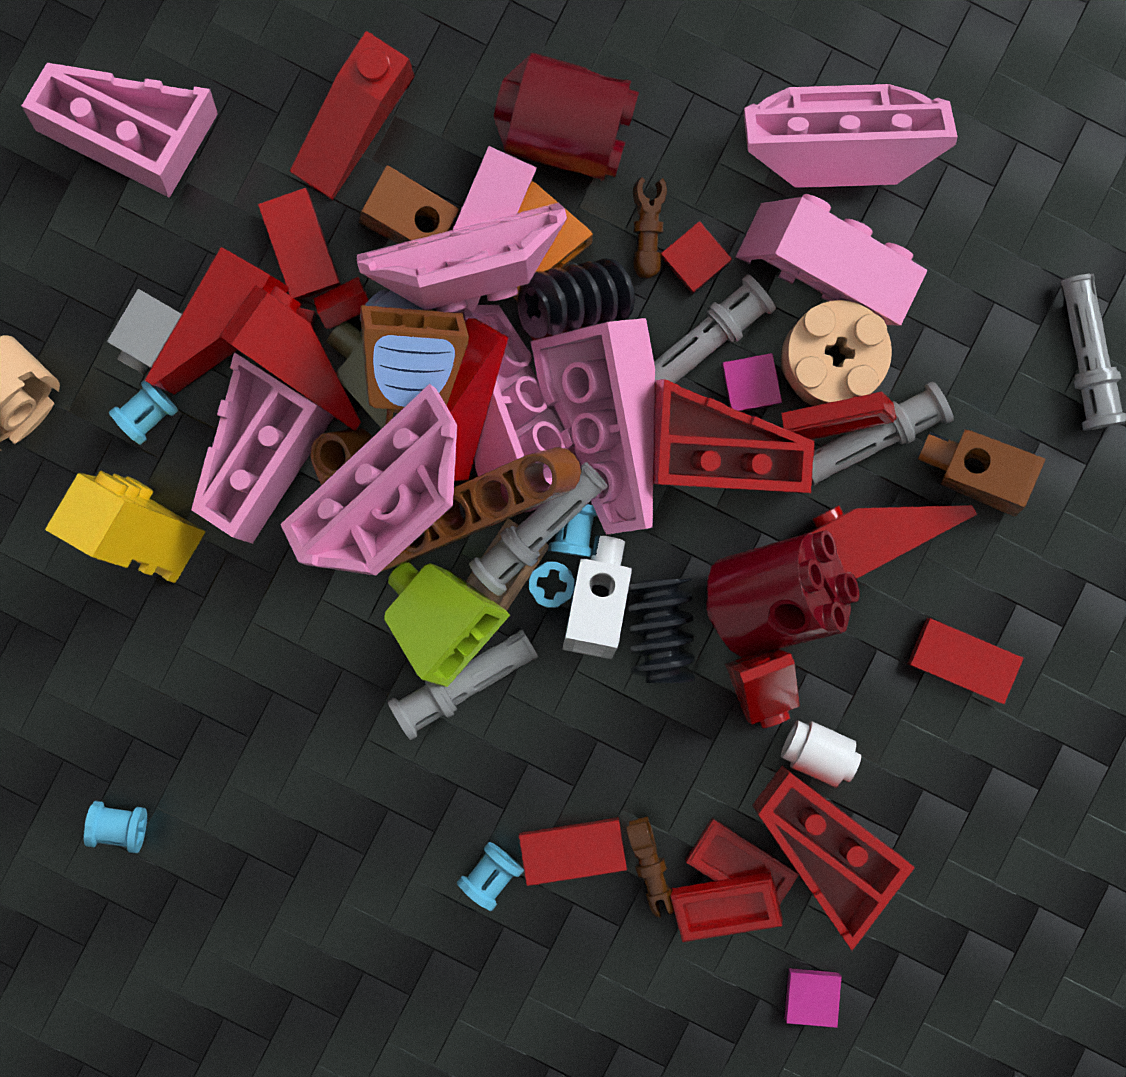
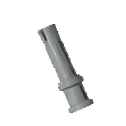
M747 274L742 278L743 285L720 304L713 302L706 312L708 317L654 361L655 380L666 379L676 383L727 340L730 343L738 342L743 337L742 331L763 313H773L776 310V306L761 285L752 276Z
M1094 274L1077 275L1061 281L1078 361L1079 374L1075 375L1076 380L1073 382L1075 389L1081 390L1086 420L1082 422L1083 431L1126 423V413L1122 412L1117 382L1121 380L1120 371H1117L1116 367H1111L1103 321L1096 294Z
M932 381L926 384L925 391L900 404L893 401L896 414L894 423L848 432L814 450L813 485L896 442H899L901 445L904 443L909 444L915 441L916 434L939 422L946 425L954 421L952 410L938 385Z
M586 462L583 463L580 467V481L575 489L540 505L517 528L511 526L504 529L500 533L502 539L482 558L475 557L469 563L473 573L491 592L501 596L507 590L505 584L524 566L532 567L538 561L537 558L540 556L539 550L545 543L570 522L593 498L608 487L605 480L592 466Z
M521 629L507 638V640L473 658L448 687L425 681L423 687L401 700L396 698L389 700V707L402 730L411 741L417 737L418 730L442 716L446 718L455 715L454 712L458 710L456 705L507 676L522 665L538 658V655Z

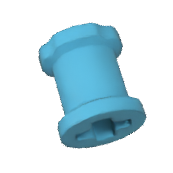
M145 380L141 382L142 389L121 408L115 406L109 411L110 416L117 425L139 445L147 440L145 434L167 414L173 416L178 412L175 404L160 388L151 385Z
M587 504L555 535V541L549 543L548 551L591 557L593 549L589 547L593 518L597 516L593 505Z
M546 562L539 565L532 572L529 579V590L538 604L545 607H558L571 598L574 591V578L571 571L565 565L558 562ZM550 569L560 571L559 580L567 582L566 591H557L554 599L546 598L545 589L538 586L539 577H547Z
M94 801L88 810L85 821L84 845L93 848L98 843L127 847L129 853L137 854L142 847L146 832V808L136 807L134 811L106 808L103 802Z
M488 842L483 848L486 854L468 877H460L457 885L478 905L492 911L497 905L495 898L513 876L519 877L524 869L507 852L494 843Z

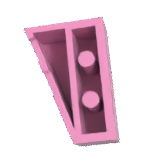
M52 63L45 65L21 105L36 131L169 198L218 115L211 90L207 88L194 87L193 90L163 86L162 81L145 79V82L114 78L113 73Z
M804 194L798 198L761 203L736 258L749 264L751 260L763 259L781 269L778 278L791 284L797 278L823 293L821 298L828 302L835 300L855 302L880 316L886 325H902L927 272V269L912 261L913 253L897 244L886 243L884 245L871 237L873 233L871 228L853 219H845L844 221L829 213L831 206L827 202L813 195Z
M234 353L230 366L233 373L226 399H221L217 413L220 416V421L212 447H208L191 510L231 537L253 544L309 457L315 439L325 432L334 416Z

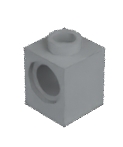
M138 289L107 342L122 350L117 358L119 361L145 374L148 367L152 368L182 314Z

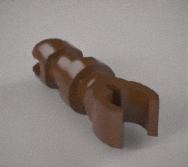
M643 177L639 178L633 187V199L639 214V221H634L633 233L638 234V251L634 253V270L638 276L645 279L655 276L661 266V253L658 252V234H663L664 223L659 221V214L661 212V204L664 203L667 193L666 182L663 178L655 183L657 195L651 201L643 193L642 187L645 182Z
M644 817L629 821V826L626 827L632 849L639 861L635 868L638 878H644L648 890L646 897L650 909L656 917H661L658 900H664L667 911L671 915L674 912L671 900L672 891L670 887H667L663 874L667 867L664 858H658L649 818Z

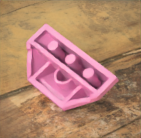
M890 84L788 87L765 98L758 105L751 104L744 108L748 152L795 188L895 185L955 146L958 137L950 101L940 98L931 100L919 92Z
M558 202L514 215L357 254V264L360 273L424 310L436 308L440 312H456L468 306L466 300L487 295L488 301H497L518 294L517 286L530 282L567 220L565 208Z
M429 384L280 524L299 563L376 576L453 506L457 423L434 386Z

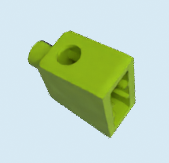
M411 563L401 564L392 571L388 578L389 585L399 596L385 611L384 620L417 675L425 681L448 687L510 616L505 609L458 575L432 563L425 565L420 572Z

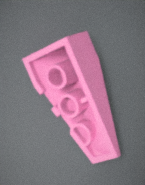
M477 305L474 312L466 308L456 311L455 313H463L465 322L468 318H476L509 337L474 457L477 475L481 476L528 454L556 447L566 449L560 433L565 429L555 407H547L539 389L538 378L529 365L532 355L500 306ZM568 448V450L572 452L579 461L574 451V448ZM544 464V478L551 485L552 473L549 467ZM501 483V495L508 503L507 489ZM537 506V507H535V508H532V509H530V510H528V511H525V512H530V511L536 510L539 506Z
M646 318L606 322L531 341L539 389L547 407L554 406L565 430L560 433L566 449L574 448L580 464L588 463L608 485L605 490L601 491L591 500L606 535L651 528L653 518L655 364Z

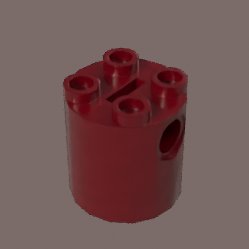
M532 52L504 77L496 101L494 120L506 154L554 168L578 172L604 181L606 175L616 177L625 141L616 139L620 124L630 126L639 92L630 89L631 80L606 77L592 72L585 67Z
M827 530L807 533L720 558L711 566L707 580L708 617L729 650L740 657L757 655L841 634L847 630L851 603L859 600L857 580L851 572H845L837 554L834 537Z

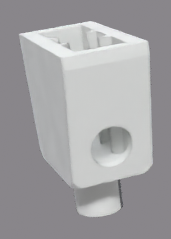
M595 536L591 560L580 559L562 650L612 659L618 648L631 576V568L621 566L625 541L609 536ZM592 586H605L609 590L608 596L598 597L594 595L591 591Z

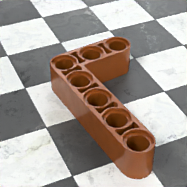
M350 428L321 434L315 439L311 447V460L321 485L372 438L369 432L362 428H357L356 431ZM561 447L551 448L525 455L454 487L453 506L424 531V537L421 534L382 571L412 561L569 493L576 488L580 481L581 469L579 461L568 449ZM343 448L345 450L346 458L343 455ZM544 464L551 470V485L544 478ZM501 483L507 489L508 503L501 495ZM460 503L465 509L466 520L460 514Z

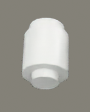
M797 720L786 738L781 758L790 761L791 768L836 788L842 780L850 782L853 779L861 761V754L855 752V740L813 721L805 724Z

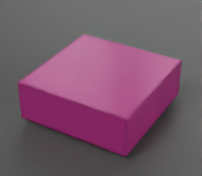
M772 353L723 362L721 364L729 407L742 412L782 403Z
M789 968L784 1017L786 1023L837 1028L841 975L837 972Z

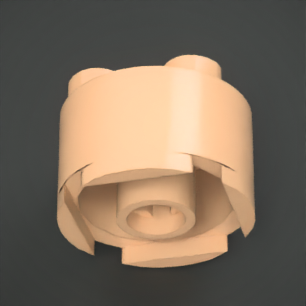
M835 300L817 305L801 317L788 332L781 351L783 374L796 394L804 402L813 406L871 394L884 380L891 363L892 347L887 326L880 316L855 302ZM833 345L839 346V353L846 357L837 367L833 366V357L825 355V351L829 350Z
M8 335L0 336V442L9 438L16 444L28 436L49 414L54 402L48 396L52 388L59 392L60 383L14 337Z

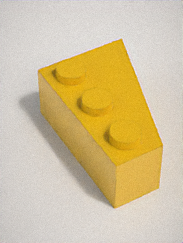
M99 471L97 476L78 473L45 528L46 531L93 558L128 568L133 559L141 564L138 568L139 571L151 576L155 572L173 583L177 582L206 532L150 499L154 491L129 476L126 478L117 474L111 476L103 471Z

